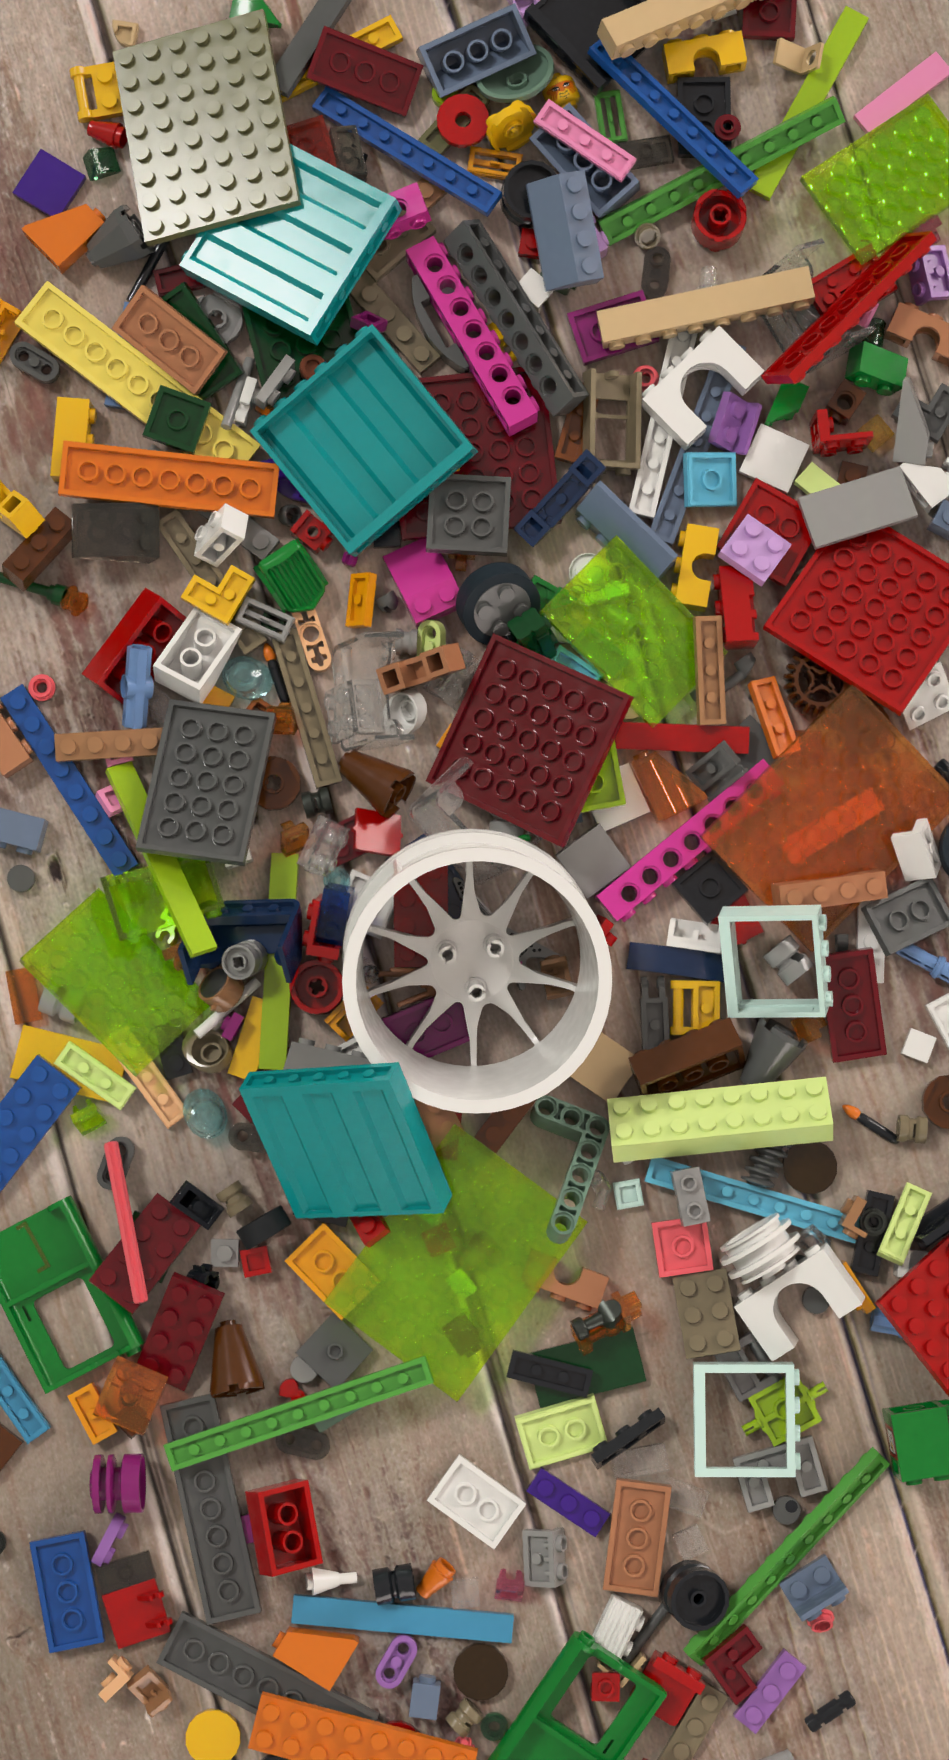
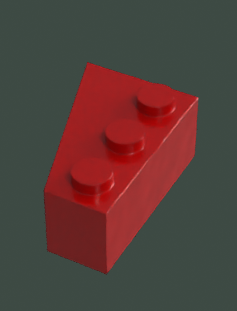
M719 566L716 571L717 574L712 575L713 590H718V601H714L715 616L722 615L723 650L754 649L759 641V632H755L757 613L756 609L754 610L753 596L755 594L753 581L732 566Z

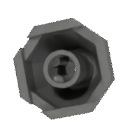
M121 205L113 210L88 242L86 256L93 266L98 265L100 268H106L145 258L155 252L154 247H148L144 241L142 223L135 214L131 216L127 214V211L130 210L127 205Z

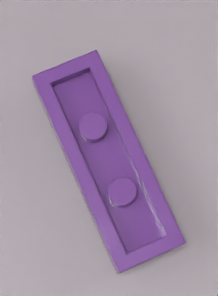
M783 1648L756 1683L757 1689L743 1700L733 1713V1716L756 1734L806 1670V1665Z

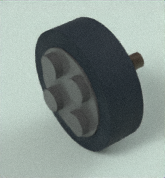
M506 562L490 563L472 572L462 583L456 598V610L460 621L470 636L485 645L489 644L493 633L514 642L507 626L508 621L517 616L521 617L522 613L531 607L535 608L539 613L541 606L539 592L526 572L520 567Z

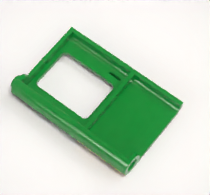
M71 1195L0 1232V1304L45 1394L124 1353L128 1358L142 1351L140 1345L145 1343L131 1314L89 1282V1279L104 1260ZM77 1278H81L85 1282L113 1338L114 1344L111 1348L72 1368H66L35 1308L34 1302Z
M583 1630L581 1632L574 1631L488 1760H624L666 1698L667 1692L657 1682L596 1643L595 1638L588 1632ZM592 1656L598 1658L636 1685L599 1742L595 1744L556 1720L551 1714L588 1658Z

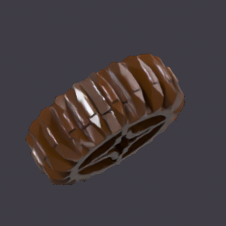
M801 653L802 659L794 655L792 661L795 665L787 664L786 669L792 674L787 673L783 675L784 680L791 681V683L783 686V689L786 691L792 690V693L787 696V700L797 699L793 707L797 709L801 704L805 706L802 710L804 715L808 713L809 709H813V718L818 716L819 710H821L824 718L828 717L829 708L833 714H837L839 712L837 704L845 708L847 702L844 698L852 699L853 694L847 689L851 690L855 689V687L840 679V690L837 693L834 690L835 686L831 683V672L826 669L818 670L813 666L810 667L807 663L813 661ZM800 670L805 673L804 677L808 680V688L804 692L801 691L798 682ZM825 673H828V675L824 678L825 681L823 682V684L826 685L824 686L821 684L819 686H816L813 690H811V688L815 685L814 682L818 678L823 677ZM815 693H822L826 697L829 696L832 700L816 702L809 698Z

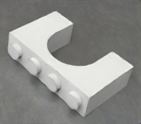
M720 326L714 331L711 329L707 330L699 339L701 343L695 349L692 347L687 349L680 357L682 361L675 368L671 365L661 375L663 380L656 386L651 384L642 393L644 398L642 399L641 407L685 451L705 433L707 428L682 399L680 386L689 374L698 370L715 371L722 375L744 396L762 378L761 375L764 373V370Z
M828 1243L820 1247L818 1244L813 1245L804 1252V1258L799 1261L795 1258L786 1263L781 1273L776 1276L772 1275L764 1280L762 1279L760 1281L761 1286L754 1290L749 1287L737 1296L739 1300L734 1306L735 1310L772 1362L795 1348L799 1340L782 1317L778 1308V1295L784 1287L803 1283L816 1288L824 1296L839 1319L862 1305L865 1299V1295Z

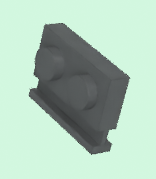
M723 740L685 773L701 792H705L709 797L707 800L711 802L748 772L749 769L742 766L740 758Z

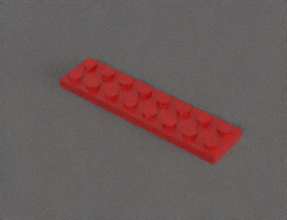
M933 232L901 234L761 375L765 383L797 384L806 376L805 372L811 366L822 361L824 358L823 354L829 348L836 346L842 340L841 336L847 330L855 327L860 322L859 318L865 312L873 309L878 303L877 300L883 294L888 293L895 287L894 282L900 276L910 272L913 268L912 264L917 259L929 253L931 250L930 246L937 240Z

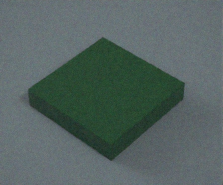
M160 385L142 435L144 438L194 455L212 403Z

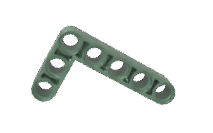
M544 1095L534 1103L530 1112L531 1122L538 1128L577 1142L546 1229V1234L550 1241L562 1244L568 1241L575 1229L605 1145L610 1125L606 1118L552 1096ZM539 1109L548 1110L550 1115H543ZM569 1118L573 1120L575 1125L567 1124L564 1119ZM590 1128L597 1129L601 1135H594ZM581 1152H588L592 1159L583 1157ZM573 1176H580L584 1182H576ZM569 1199L573 1201L575 1207L567 1206L564 1200ZM555 1224L564 1225L567 1231L558 1230Z

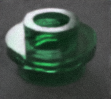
M488 1713L481 1721V1732L490 1741L501 1740L508 1730L507 1719L501 1713ZM491 1722H498L500 1725L499 1729L491 1730L489 1727Z

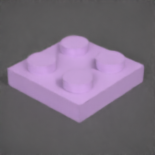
M747 514L721 549L718 557L762 587L792 544Z

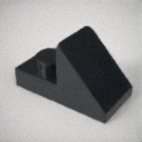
M187 1180L170 1201L173 1206L207 1230L210 1229L225 1209Z

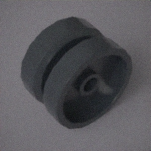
M529 160L520 162L510 170L501 187L502 197L499 200L502 212L509 221L520 227L533 228L526 184L556 175L553 168L544 162Z
M683 1560L673 1565L663 1577L660 1585L661 1601L664 1608L683 1627L693 1631L708 1630L716 1626L725 1616L729 1607L728 1588L725 1582L705 1563L696 1560Z

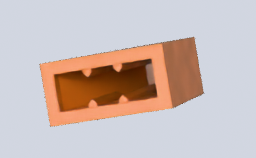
M87 204L27 224L22 228L25 237L63 274L88 250V242L106 221V218L97 208L92 210Z
M289 1626L285 1633L280 1631L272 1644L276 1648L273 1657L330 1691L357 1647L360 1637L349 1633Z

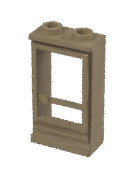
M590 368L582 373L584 387L589 393V396L583 400L582 453L588 449L595 456L596 419L626 420L625 460H598L607 467L602 474H606V471H615L616 476H631V472L640 469L642 372H635L631 375H619V371L616 370L596 373V368ZM596 399L626 401V415L599 414L596 411Z

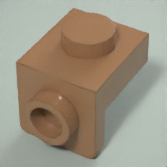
M551 955L540 961L542 973L571 982L566 956ZM544 984L547 1000L574 995L572 990Z
M853 1195L852 1199L847 1198L840 1210L843 1215L838 1224L844 1227L842 1230L844 1234L857 1240L858 1236L866 1238L868 1233L854 1226L867 1201Z
M149 1665L126 1682L128 1689L145 1705L147 1714L150 1717H154L158 1712L165 1710L173 1700L168 1684Z

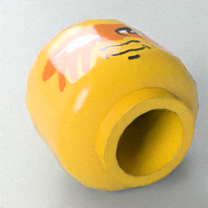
M555 73L550 83L542 91L546 102L550 99L562 108L570 102L575 109L578 107L577 103L580 100V94L573 78L569 75Z

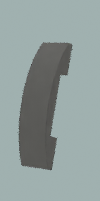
M414 275L412 277L414 312L425 339L448 366L459 373H469V365L458 345L455 343L446 348L424 308L430 305V296L418 275Z

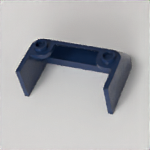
M298 900L208 901L199 906L214 937L217 948L215 951L190 958L183 941H181L178 954L188 985L194 984L200 968L214 969L219 967L222 963V956L228 947L245 940H256L265 947L267 954H275L276 963L283 968L286 983H292L302 959V910Z

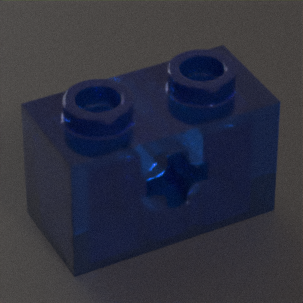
M330 882L324 887L315 941L343 946L355 887Z

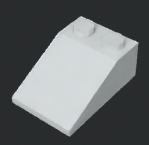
M194 607L154 663V681L193 702L203 703L215 686L242 633V629L232 623L227 626Z

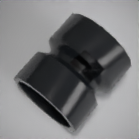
M411 1563L396 1565L393 1571L388 1567L372 1570L378 1606L391 1604L395 1598H398L401 1602L416 1599Z

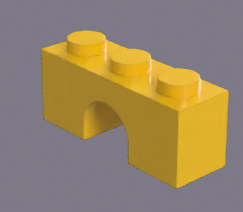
M728 29L712 36L700 34L694 36L693 39L683 41L679 38L672 39L663 44L661 53L667 84L677 83V77H694V62L699 58L706 57L712 59L717 65L719 75L745 71L747 64L742 30L734 32V30Z
M0 480V520L27 539L45 519L27 498L15 490L11 492Z
M688 523L685 531L680 530L678 546L682 547L681 557H677L674 565V573H678L677 583H672L669 599H674L673 607L705 612L711 581L696 577L692 571V563L698 559H714L719 528Z

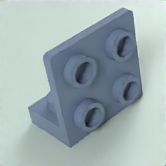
M825 1554L787 1576L779 1583V1586L802 1622L806 1619L812 1621L822 1614V1609L830 1604L834 1607L842 1603L846 1599L845 1595L849 1593V1590L841 1581Z

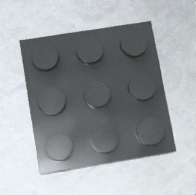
M452 474L429 494L426 552L507 557L511 477Z

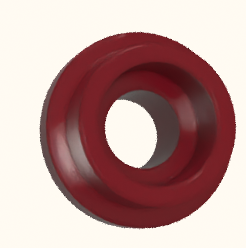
M724 114L715 122V134L723 141H732L739 136L741 123L734 115ZM729 123L733 128L726 130L723 125Z

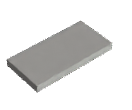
M900 466L797 499L815 550L912 520L918 516Z

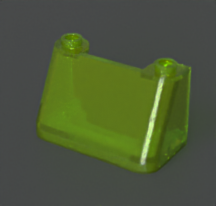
M176 857L203 916H206L207 920L223 915L221 910L225 909L226 905L214 863ZM148 866L130 872L125 871L123 872L124 876L122 874L116 876L111 874L100 878L120 941H127L128 945L143 941L144 935L175 926Z

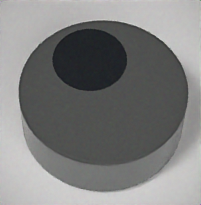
M783 1495L774 1501L775 1506H772V1513L778 1522L789 1525L798 1520L801 1509L799 1503L793 1497Z

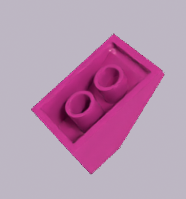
M427 538L419 539L382 556L416 629L426 620H438L457 611L456 598L459 587L442 554L426 552Z

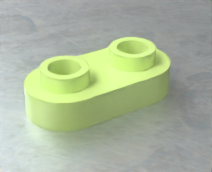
M426 620L419 625L417 656L422 652L446 645V630L440 621ZM433 629L436 631L435 637L433 636Z

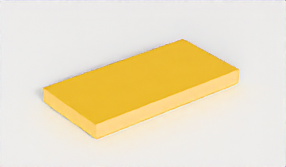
M23 1025L10 1078L19 1079L33 1059L40 1054L82 1087L77 1093L78 1095L106 1101L54 1064L69 1041L79 1046L121 1077L124 1076L125 1069L107 1045Z

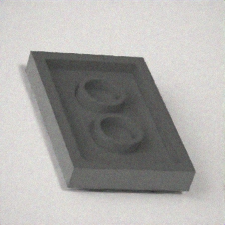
M933 878L918 880L889 894L888 898L878 899L861 908L886 957L949 927V909Z

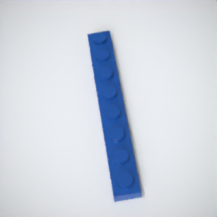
M600 39L589 47L587 54L737 199L756 185L759 178L631 55L626 58L619 57L611 60Z
M325 87L312 105L314 112L486 217L490 215L502 197V191L336 90Z
M21 684L0 698L114 877L118 879L140 865L73 761L56 762L55 732L26 687Z

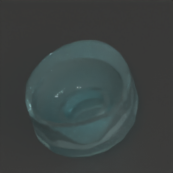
M238 656L230 659L222 670V679L227 690L232 695L241 699L257 700L264 697L273 685L268 667L261 661L249 656Z
M201 1088L192 1091L185 1098L183 1116L189 1130L200 1138L205 1139L221 1135L228 1122L227 1111L222 1099L213 1091Z

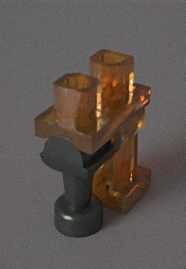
M616 1291L610 1294L611 1300L606 1302L603 1300L599 1304L597 1312L583 1319L577 1317L570 1321L571 1334L583 1356L593 1351V1343L605 1336H616L620 1333L621 1329L624 1333L631 1330V1321L642 1316L640 1310L642 1304L635 1291L622 1297Z

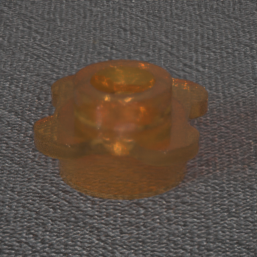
M71 585L68 587V593L64 599L60 601V607L63 610H69L71 615L76 617L87 609L89 597L86 592H80L77 586Z

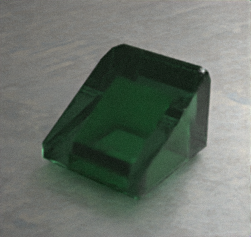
M111 147L92 148L83 156L90 181L99 180L121 172L115 151Z

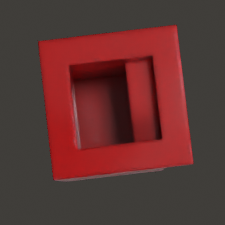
M308 510L303 513L290 529L291 535L315 555L320 550L325 552L333 542L331 538L333 533ZM312 528L318 530V534L314 537L308 534Z

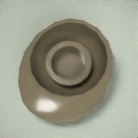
M211 1029L201 1039L193 1032L194 1030L186 1034L182 1043V1052L190 1065L199 1071L218 1073L230 1064L233 1051L229 1042L219 1032Z

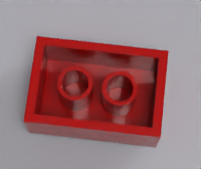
M292 1479L245 1491L260 1575L274 1577L323 1563L308 1480Z

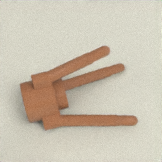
M391 967L389 971H378L377 976L401 977L418 968ZM420 985V988H425L426 991L397 1002V1007H402L426 997L435 996L436 990L430 985Z

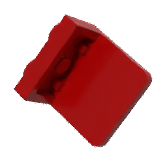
M320 893L316 899L312 900V903H309L307 919L311 920V923L308 926V930L304 932L302 946H306L305 955L316 956L317 960L321 962L333 963L343 953V940L320 936L326 894Z
M655 1649L642 1673L661 1685L667 1692L666 1698L654 1715L669 1725L675 1726L678 1724L695 1693L701 1695L706 1685L702 1678L703 1674L691 1666L685 1668L678 1663L679 1660L666 1651L662 1654ZM634 1685V1687L632 1688V1690H631L629 1696L631 1695V1693H632L633 1690L635 1689L636 1685Z

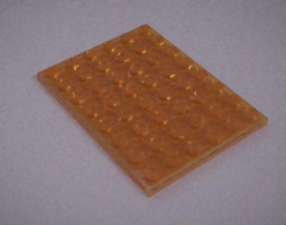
M849 685L699 837L765 906H773L772 883L830 878L872 869L885 871L887 877L899 865L891 841L892 834L912 831L916 820L922 818L928 819L932 831L949 814V784L862 691L854 685ZM861 902L821 907L822 914L827 916V930L823 931L824 940ZM812 920L781 921L810 952L814 951Z

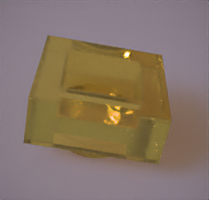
M879 414L875 415L856 431V433L873 431L874 437L867 446L872 453L895 434Z

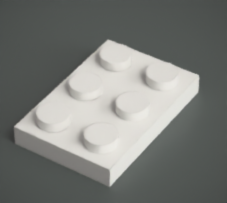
M458 1454L427 1498L428 1502L493 1549L496 1548L526 1505L524 1500L460 1454Z

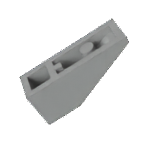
M905 377L902 385L893 461L925 465L927 458H932L934 442L929 441L930 431L911 377Z

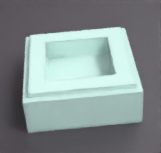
M639 1178L612 1183L617 1210L644 1206Z

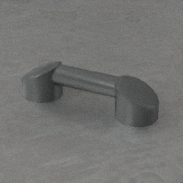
M752 652L734 663L738 671L725 679V692L747 678L756 661ZM695 689L689 694L694 701H696Z

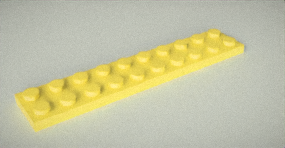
M46 281L14 321L15 325L145 425L160 385L201 399L49 281ZM211 407L194 455L250 461L261 448L260 443L235 424H232L231 430L223 429L221 423L224 416Z

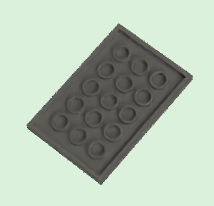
M170 699L135 847L137 852L245 866L276 723V714Z

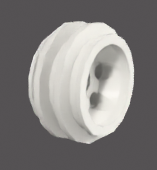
M778 1213L771 1214L741 1231L720 1247V1250L726 1253L720 1259V1263L723 1266L732 1263L735 1267L728 1274L731 1280L741 1277L740 1282L742 1285L760 1277L764 1280L786 1266L785 1262L800 1250V1247L794 1243L801 1237L797 1231L790 1234L786 1232L785 1229L792 1224L789 1218L779 1221L780 1215Z

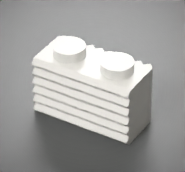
M612 1593L592 1634L595 1642L617 1657L622 1658L624 1656L627 1658L633 1646V1642L630 1639L634 1631L639 1632L645 1621V1616L642 1615L644 1612L643 1608Z

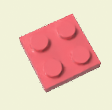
M680 1218L651 1222L659 1278L714 1270L707 1222L686 1227L681 1225Z

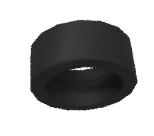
M279 1205L240 1228L236 1233L246 1250H249L292 1223L283 1207Z

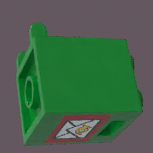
M932 1400L883 1408L882 1412L893 1475L901 1482H906L908 1486L922 1484V1479L932 1477L934 1481L948 1480L949 1400Z

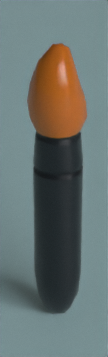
M265 643L263 654L266 662H268V668L278 698L284 706H288L289 697L276 661V654L271 646Z
M851 1105L842 1106L844 1112L851 1119L857 1120L884 1140L892 1144L899 1143V1141H896L897 1135L871 1117H868V1115L861 1113L857 1107Z

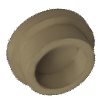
M653 223L641 224L634 233L635 243L643 250L653 249L661 239L660 230Z

